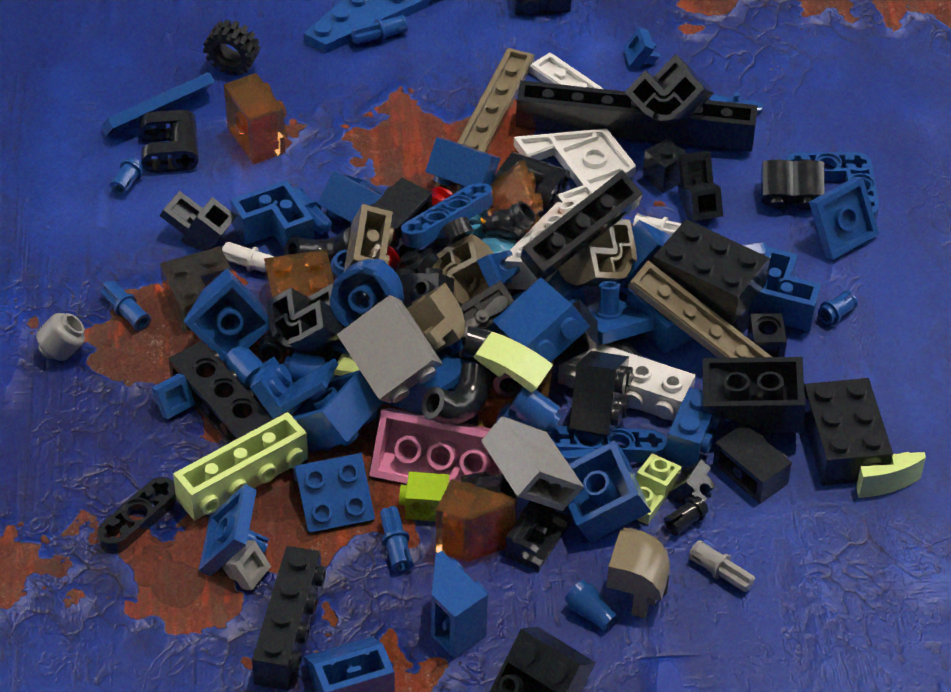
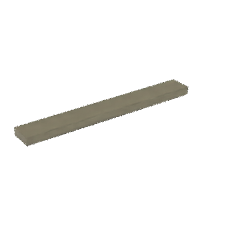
M507 48L457 143L488 153L518 95L520 80H526L529 74V67L535 62V54ZM436 182L434 187L446 188L455 194L461 190L462 185L451 182V185L447 186Z

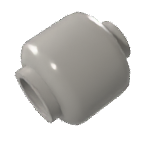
M55 313L37 331L36 339L39 351L48 359H55L57 361L67 360L84 344V325L73 314Z

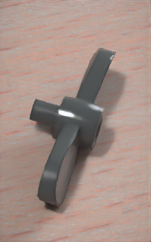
M505 296L496 297L484 310H479L475 317L465 321L464 334L461 338H466L468 326L479 327L480 325H485L490 317L503 312L507 308L508 299Z

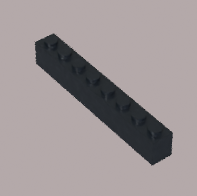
M520 80L516 105V127L563 132L607 128L613 137L657 142L669 138L675 144L751 152L757 116V105L707 100L694 115L685 121L667 124L658 122L645 114L625 91Z

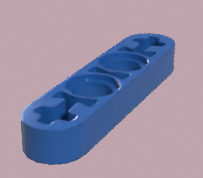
M485 183L471 184L405 222L401 226L403 245L411 248L423 247L436 240L442 227L447 223L460 217H467L469 220L489 208L493 204L492 187Z
M555 426L551 432L546 429L544 430L552 441L555 442L554 444L559 451L588 448L599 449L614 440L621 442L627 446L620 449L629 462H645L652 453L663 458L667 446L666 437L655 430L615 428L609 435L569 429L570 426ZM586 440L592 442L595 446H584L579 441Z

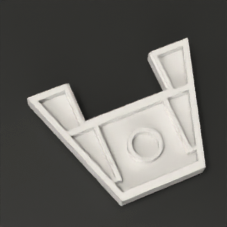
M607 128L514 137V147L521 155L537 160L554 155L563 168L570 171V177L578 187L557 194L556 203L569 200L580 203L621 170L629 178L636 173L635 163Z

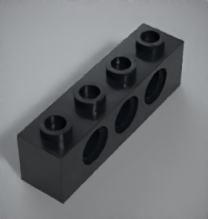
M621 170L522 248L520 259L537 279L540 277L546 279L638 207L643 193L627 174Z
M202 341L168 358L170 377L178 373L185 375L196 404L194 406L227 444L274 420L268 411H265L260 406L255 394L251 390H246L240 384L236 373L233 370H228L222 364L218 353L215 350L210 351Z

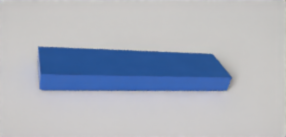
M205 73L108 117L101 127L105 135L111 134L139 121L142 115L148 112L161 111L207 90L215 81L211 73Z

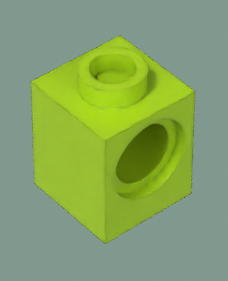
M409 471L407 485H401L399 505H405V519L446 522L450 475Z

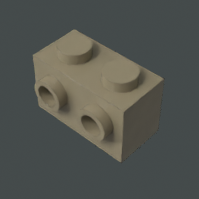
M365 204L361 205L352 220L344 271L354 263L366 259H382L387 265L389 264V255H386L394 232V229L391 228L392 211Z

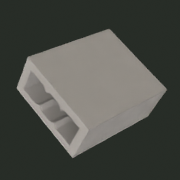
M391 295L337 334L378 399L388 403H397L409 395L411 387L418 382L424 383L433 378L437 373L436 369L443 364L402 301Z
M502 416L481 440L518 497L563 511L584 487L545 431Z

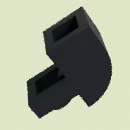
M700 151L678 155L680 182L677 183L678 191L687 217L693 221L723 217L721 186L713 182L711 152Z
M180 190L159 215L184 234L180 241L200 250L212 248L237 217L236 214L213 197L202 208Z

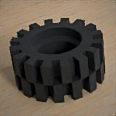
M225 20L224 23L220 21L213 27L203 44L205 46L203 52L207 53V61L213 60L211 65L214 68L217 66L221 67L220 72L224 73L228 70L229 75H234L235 72L237 75H242L243 72L249 71L259 54V39H253L255 33L253 31L248 33L246 25H243L242 28L239 27L238 21H234L233 24H231L230 20ZM226 44L234 47L237 51L230 49Z

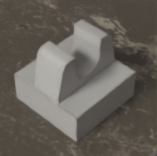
M247 540L246 546L225 563L222 568L230 579L238 582L243 590H252L270 569L271 565L256 541Z

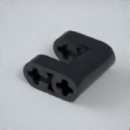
M188 110L148 112L142 115L139 122L141 137L147 141L154 142L145 145L141 149V163L146 171L154 173L186 171L197 166L199 162L196 117L192 112Z
M512 152L495 174L492 183V193L508 198L519 183L535 187L537 191L533 206L548 212L556 204V195L565 192L570 178V171Z

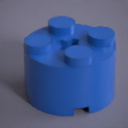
M361 260L350 266L334 281L330 296V307L336 319L347 327L389 295L403 302V286L397 273L384 260Z

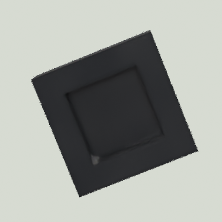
M700 459L682 471L668 494L677 502L688 497L694 498L695 496L701 497L705 502L707 498L701 493L700 489L707 494L715 487V484L707 475L711 468Z

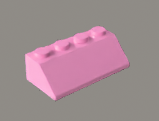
M390 407L381 410L369 476L407 484L409 471L450 475L449 493L463 495L461 476L483 471H490V475L501 474L502 472L481 442L491 428L468 423L458 425L441 424L429 420L421 414Z

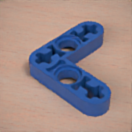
M795 152L785 158V160L793 162L815 160L832 165L834 167L833 170L824 169V182H847L854 177L863 178L865 186L868 188L867 193L875 220L877 219L879 211L878 193L872 161L866 154L859 152Z

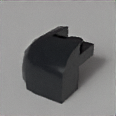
M676 54L655 76L645 70L625 91L645 114L658 122L667 124L685 121L694 115L714 94L710 86Z
M333 283L309 297L293 288H289L266 301L269 327L273 338L293 351L307 354L323 350L338 342L340 339L337 334L346 327L336 319L330 307Z

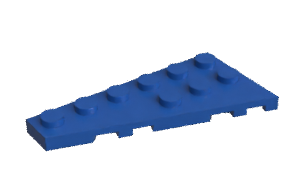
M341 0L303 33V39L305 43L328 53L352 42L351 31L353 28L374 23V20L378 18L386 20L399 15L407 17L429 7V2L432 0Z

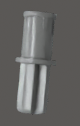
M702 540L697 541L689 552L688 558L711 572L713 578L718 579L721 577L744 592H747L755 581V577L731 562L729 554L723 555Z

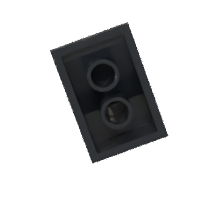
M803 357L703 358V411L770 433L804 432Z

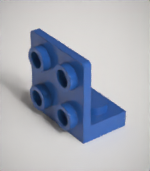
M275 357L263 363L250 388L273 419L287 412L291 415L302 406L301 402L308 398L316 400L328 391L329 388L327 386L335 377L333 374L338 366V362L334 358L293 383L289 370L283 364H279Z
M362 453L296 465L293 468L294 484H298L307 531L309 533L368 522L375 518Z

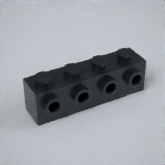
M286 546L252 658L254 685L289 690L294 673L299 672L302 661L301 647L302 644H307L310 633L309 619L311 615L316 613L318 605L317 591L319 587H323L326 577V566H321V551Z

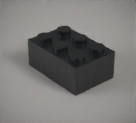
M687 219L653 257V264L720 317L732 323L738 320L766 285L770 261L769 257Z
M869 378L804 384L805 429L822 486L858 482L861 466L875 464L891 465L893 451Z

